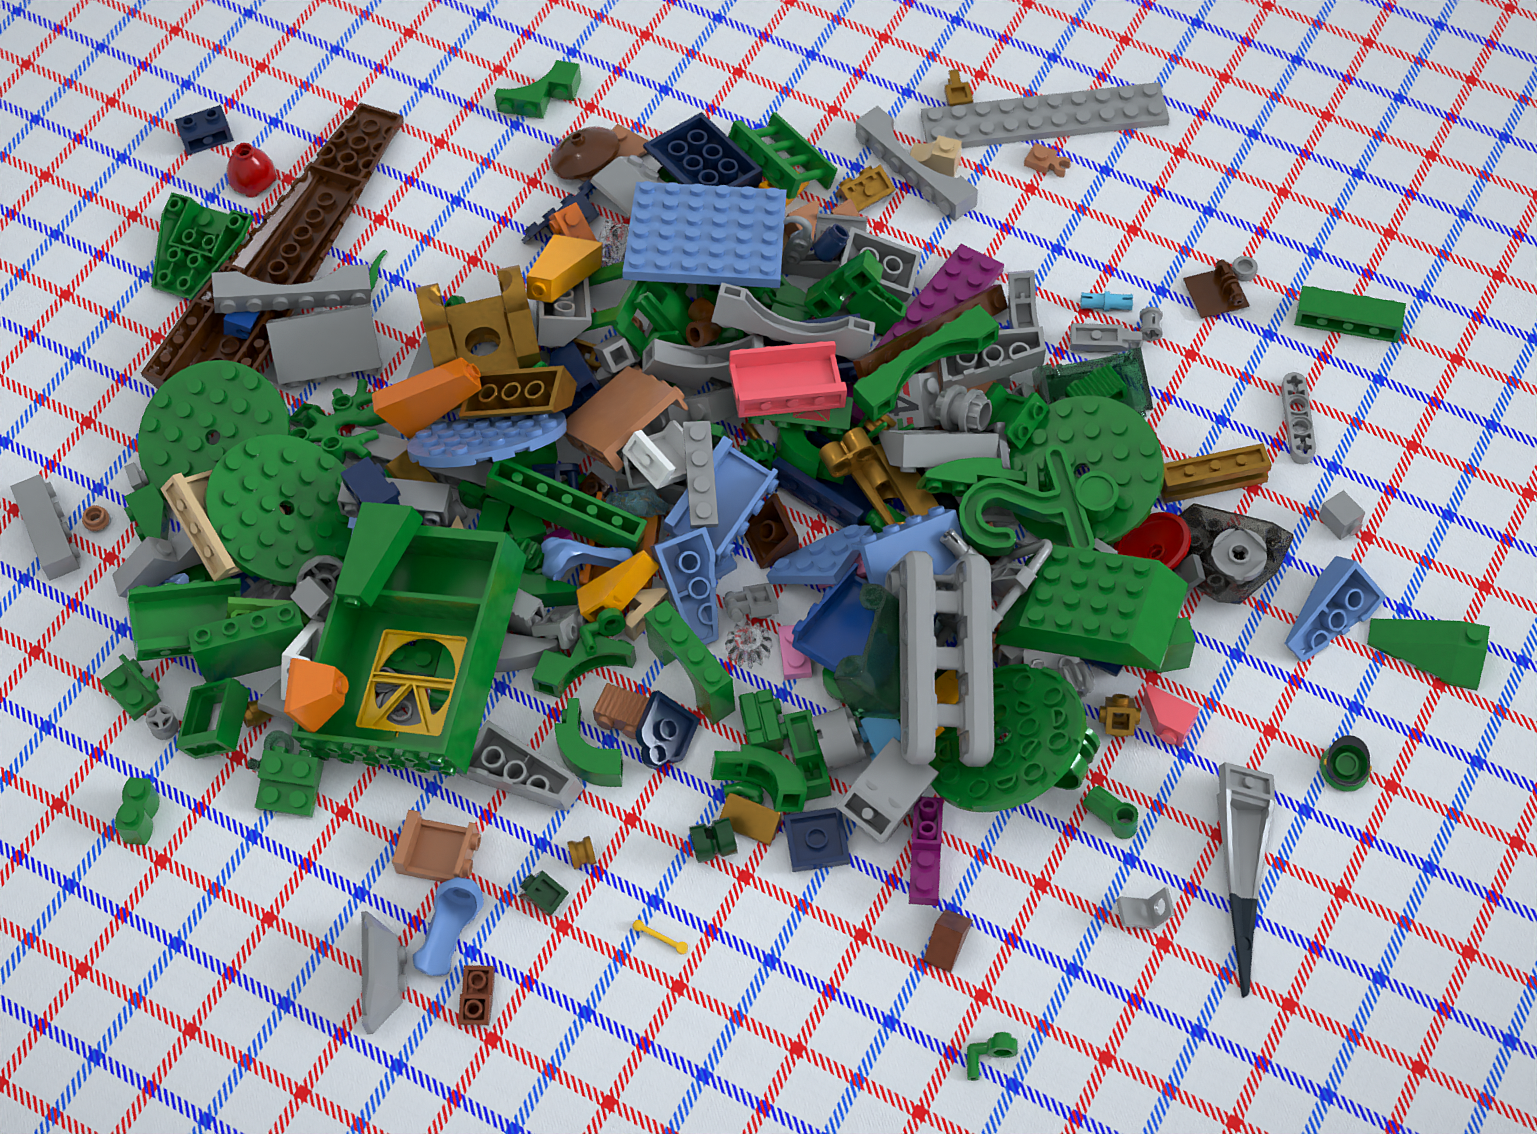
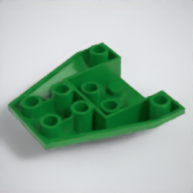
M171 192L161 214L151 287L193 300L212 278V273L218 272L224 262L244 240L254 217L232 209L227 214L203 207L191 197Z

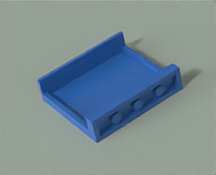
M855 562L834 587L829 586L826 589L819 604L814 603L811 606L805 620H799L792 630L794 635L792 647L877 698L900 670L899 607L891 605L883 609H877L867 606L865 596L872 594L871 588L867 581L856 575L859 564ZM936 613V615L934 616V627L936 624L938 613Z

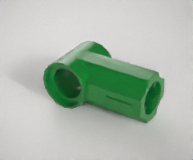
M1099 785L1093 787L1088 792L1083 801V807L1109 825L1116 837L1128 839L1135 835L1139 813L1134 805L1122 803ZM1124 818L1130 820L1131 822L1122 823L1119 820Z

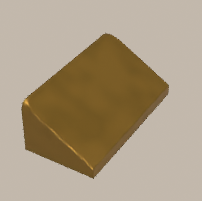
M407 449L385 466L395 479L438 483L424 466L419 465V460L414 463L410 461Z
M732 793L728 794L719 818L729 817L734 832L768 846L771 845L782 823L781 813L774 812L770 808Z

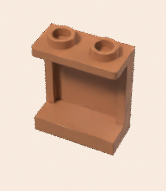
M408 810L392 864L397 874L438 882H445L456 877H470L473 869L472 855L474 850L478 851L480 847L481 834L478 833L476 824L469 822L468 828L425 820L422 819L419 811Z

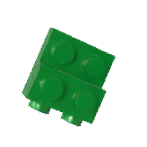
M272 746L271 751L263 750L257 777L261 780L255 808L312 818L324 762L316 758L315 752L299 750V755L289 754V749L281 746Z

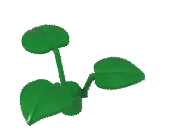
M745 286V289L754 298L766 293L769 300L774 302L771 311L781 317L793 321H805L814 316L804 305L806 293L795 286H780L776 291V298L771 294L770 287ZM723 327L718 343L723 345L735 342V328Z

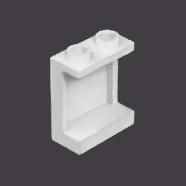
M675 420L670 421L662 432L646 436L642 430L634 432L622 449V452L656 489L687 478L683 428Z
M312 619L282 653L281 700L286 698L291 658L314 661L325 622Z

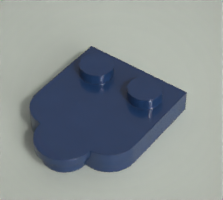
M659 690L652 692L635 733L637 743L642 747L641 759L651 769L660 768L665 763L671 764L682 761L700 722V718Z

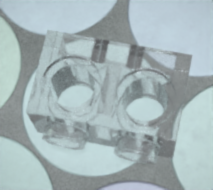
M605 220L597 241L603 243L601 267L624 261L630 224Z

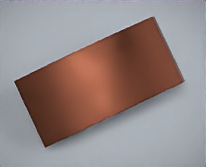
M464 965L462 994H460L459 1025L489 1026L494 991V966Z

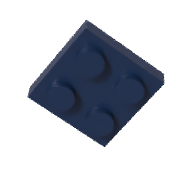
M835 807L784 815L792 872L850 864L843 816L839 809Z

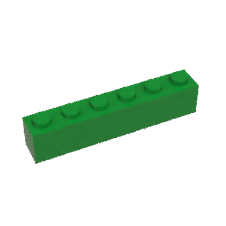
M507 459L495 461L486 477L485 494L608 548H628L635 555L644 538L647 520Z

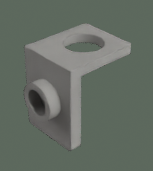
M1166 887L1149 899L1119 897L1116 899L1121 924L1124 927L1155 929L1175 915L1169 888ZM1160 899H1163L1165 902V910L1162 915L1158 912V902Z

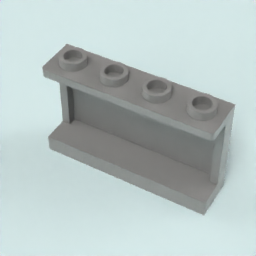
M371 303L268 320L266 327L278 384L294 387L301 385L303 380L311 379V383L326 381L327 376L336 375L340 379L350 377L352 372L362 371V374L377 372V368L382 367V359H380L374 329Z

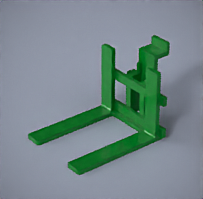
M624 261L601 267L588 276L589 287L623 278ZM632 280L616 307L591 313L592 324L583 332L611 325L619 335L626 339L642 360V349L654 332L679 331L686 344L691 346L686 337L687 325L690 322H694L688 317V310L693 303L685 294L689 286L686 283ZM637 309L653 325L647 337L631 320ZM720 333L719 337L714 342L705 346H716L722 333Z

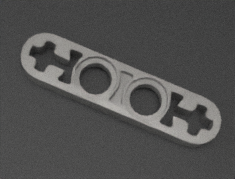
M1291 372L1284 376L1281 385L1291 459L1298 464L1304 465L1313 460L1316 452V443L1306 378L1300 373ZM1290 383H1295V386L1298 387L1296 394H1293V386ZM1299 403L1304 409L1302 411L1292 410L1290 404ZM1303 425L1307 431L1305 433H1298L1293 429V426ZM1301 442H1304V451L1307 454H1302V451L1299 450Z

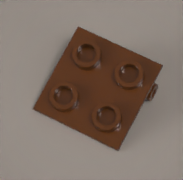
M1224 259L1216 262V267L1213 271L1183 278L1201 319L1250 306L1232 267Z

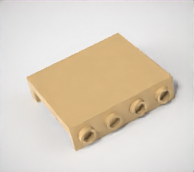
M212 470L184 478L182 473L172 475L162 486L161 491L214 582L242 573L243 571L233 563L206 516L204 492ZM279 505L280 511H281L283 514H285L284 510H283V509L281 508V506Z

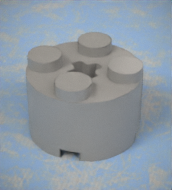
M850 706L846 708L841 707L812 717L815 731L817 730L818 742L829 772L861 762L867 758Z

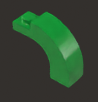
M791 423L790 428L778 427L775 449L780 458L815 480L819 477L843 484L845 476L837 478L831 476L819 456L821 449L813 446L806 439V430H801V424Z
M568 698L567 709H562V723H555L556 740L564 763L572 773L588 783L603 787H622L624 761L621 749H600L587 744L580 736L582 710L579 698Z
M741 744L740 751H714L710 771L712 780L747 781L764 788L771 796L774 812H803L807 787L802 773L790 760L772 750L748 744Z

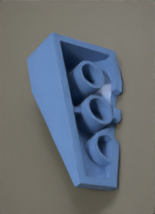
M701 527L651 545V552L654 560L659 564V573L676 612L704 645L718 640L715 551L706 527Z
M1335 556L1318 577L1284 644L1301 662H1304L1327 647L1332 639L1338 635H1345L1350 631V627L1359 621L1364 622L1370 618L1387 596L1357 561Z

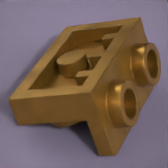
M880 164L875 168L871 166L866 167L858 173L860 176L854 180L849 177L839 183L840 188L835 195L837 198L842 196L844 201L851 199L857 212H860L892 194L896 189Z

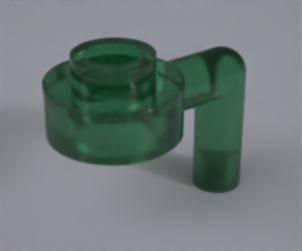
M273 731L264 740V750L271 751L272 746H277L280 741H284L285 748L289 749L288 753L292 754L294 750L293 738L283 731ZM250 759L247 762L248 768L259 772L261 759Z

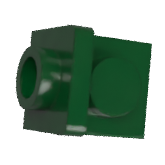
M542 870L535 875L530 873L520 885V888L523 890L518 897L521 900L528 899L549 917L555 912L569 892Z

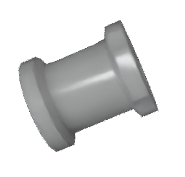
M1147 307L1140 311L1142 327L1139 331H1142L1143 340L1156 341L1162 337L1163 330L1160 327V321L1163 318V312L1159 308Z

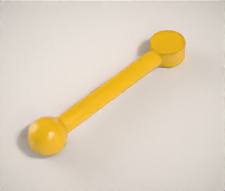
M641 920L633 922L632 927L635 931H643L675 947L677 953L681 955L687 953V943L683 941L676 942L645 926Z

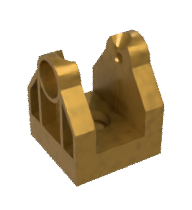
M519 265L497 269L501 295L450 307L444 306L438 283L415 288L434 368L461 357L469 364H474L480 372L532 368L541 361ZM482 342H493L499 346L493 353L486 356H477L471 353L472 348ZM462 403L459 404L458 406H456V407H455L454 409H452V410L461 408Z

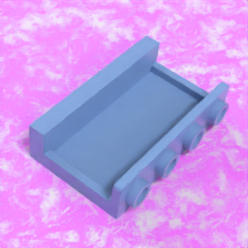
M723 436L713 450L718 527L706 528L715 551V563L717 564L723 557L727 559L735 547L732 543L736 537H742L750 525L747 521L752 514L758 515L765 503L762 499L767 493L771 495L779 483L777 480L778 470L773 468L770 471L732 447L733 441L726 436ZM688 489L685 490L664 520L663 530L673 536L698 529H690Z
M944 506L932 507L928 509V514L907 517L905 519L906 523L887 525L882 528L883 532L864 534L859 537L860 541L851 544L853 550H858L861 553L872 594L865 596L868 607L883 609L891 606L885 596L886 575L888 570L909 551H926L934 559L932 560L933 575H942L957 561L956 556L940 542L941 536L946 538L944 533L951 528L963 539L956 510L944 509Z

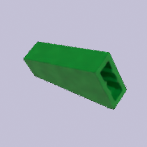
M362 502L334 592L343 601V605L352 609H359L360 606L372 607L422 523V516L412 506Z

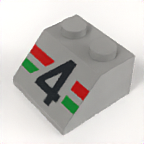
M937 372L914 374L906 382L897 397L895 408L886 413L897 422L895 427L889 430H899L911 423L914 424V428L941 425L940 421L936 420L935 404L940 394Z

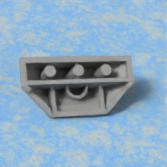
M368 911L361 912L362 1025L367 1034H374L403 1003L402 992H407L406 974H402V964L407 963L406 947L401 946L397 935Z

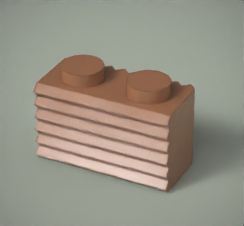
M606 683L593 709L594 720L603 729L611 730L615 728L621 730L625 736L636 739V728L650 697Z

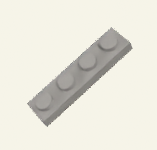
M710 421L683 422L690 529L718 527Z

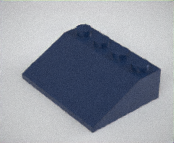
M702 112L643 144V148L680 184L726 185L729 187L750 186L759 188V184L762 183L763 169Z

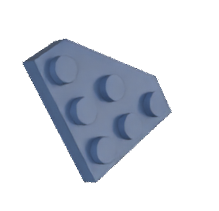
M850 525L778 559L766 575L769 583L837 585L860 554V551L852 549L851 544L860 541V536L873 533L871 526Z

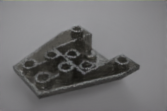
M1193 503L1178 515L1186 522L1191 532V544L1183 560L1192 554L1200 556L1206 580L1195 587L1208 597L1221 603L1240 605L1278 573L1294 538L1291 532L1273 522ZM1235 528V531L1248 529L1255 532L1263 539L1267 548V560L1261 574L1253 580L1245 581L1238 585L1234 580L1215 570L1210 561L1213 544L1217 536ZM1233 551L1235 559H1244L1245 553L1243 551L1239 553Z

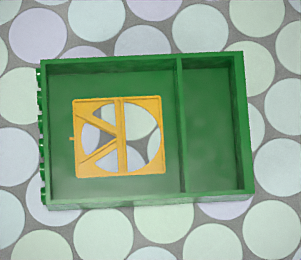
M420 525L372 607L360 606L359 609L346 607L343 605V601L334 594L313 662L336 667L347 677L349 684L348 692L345 694L344 705L315 733L307 732L295 722L291 737L300 743L301 748L315 752L316 758L322 761L336 758L338 761L347 764L360 761L371 767H379V764H385L396 770H404V767H409L421 773H429L430 770H434L451 777L455 776L456 773L467 775L527 556L506 532ZM417 639H432L442 643L450 651L455 664L454 680L380 672V670L394 651L402 645ZM376 684L400 685V688L379 709L375 696ZM413 688L421 723L401 726L388 721L387 716ZM425 688L450 691L445 704L436 714L432 715Z

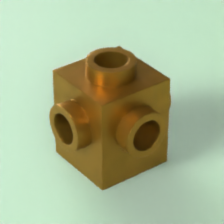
M1114 694L1112 697H1105V706L1099 707V723L1104 724L1105 734L1115 737L1134 736L1135 725L1140 724V708H1136L1134 698H1130L1125 694Z

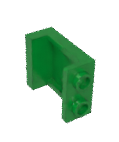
M995 382L992 383L985 393L987 400H990L992 404V414L988 426L996 422H1005L1006 429L1004 434L1007 437V444L1009 447L1021 450L1049 410L1048 405L1036 392H1031L1028 398L1009 394L1000 383Z

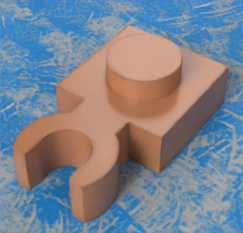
M1035 143L1024 160V166L1044 174L1052 170L1056 176L1064 177L1066 169L1062 168V166L1070 168L1071 159L1068 157H1057L1056 150Z

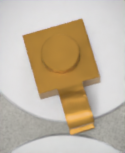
M958 69L948 70L950 78H948V85H945L944 88L948 106L973 103L969 82H961Z

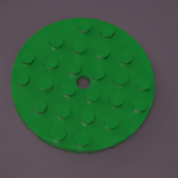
M213 360L189 366L169 378L156 391L145 409L138 434V454L142 470L144 469L149 484L154 483L161 498L168 503L161 488L172 475L182 473L184 478L212 470L227 451L240 442L253 437L269 434L291 436L289 424L291 418L287 405L276 387L266 377L246 365L232 361ZM214 432H219V441L211 445L208 436Z
M1091 395L1075 396L1056 401L1048 405L1049 410L1021 450L1010 447L1011 470L1027 472L1026 464L1037 462L1041 470L1045 471L1043 460L1046 449L1051 445H1060L1067 453L1076 483L1079 478L1075 474L1082 465L1088 467L1090 471L1108 473L1115 479L1119 489L1114 512L1102 521H1089L1094 539L1098 538L1107 545H1111L1123 539L1122 537L1134 528L1137 529L1150 515L1157 497L1160 496L1164 481V458L1161 446L1148 422L1138 412L1124 403L1107 397ZM1048 479L1047 487H1043V492L1051 491ZM1013 512L1022 527L1036 539H1049L1052 544L1055 543L1056 545L1069 547L1063 527L1051 522L1041 523Z
M269 434L253 437L240 442L227 451L210 474L204 492V509H206L208 520L235 566L252 577L256 575L270 581L269 584L292 587L297 585L296 578L302 565L317 555H330L344 563L351 540L352 528H348L349 517L341 514L337 499L342 483L340 473L346 470V468L336 457L328 454L322 447L305 439L289 435ZM279 505L291 506L292 514H283L279 509Z
M1012 664L993 669L994 753L992 760L984 767H968L963 764L959 759L957 727H944L945 730L935 738L934 753H936V756L928 763L939 772L930 785L944 801L952 806L971 812L1003 811L1030 802L1050 789L1064 776L1074 763L1082 747L1086 733V713L1077 691L1060 673L1044 666L1042 669L1032 668L1028 664ZM1008 733L1007 737L1003 739V743L998 741L1000 735Z

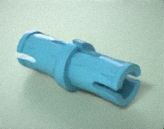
M1104 291V293L1081 292L1080 308L1103 309L1104 312H1109V309L1132 310L1133 294H1110V291Z

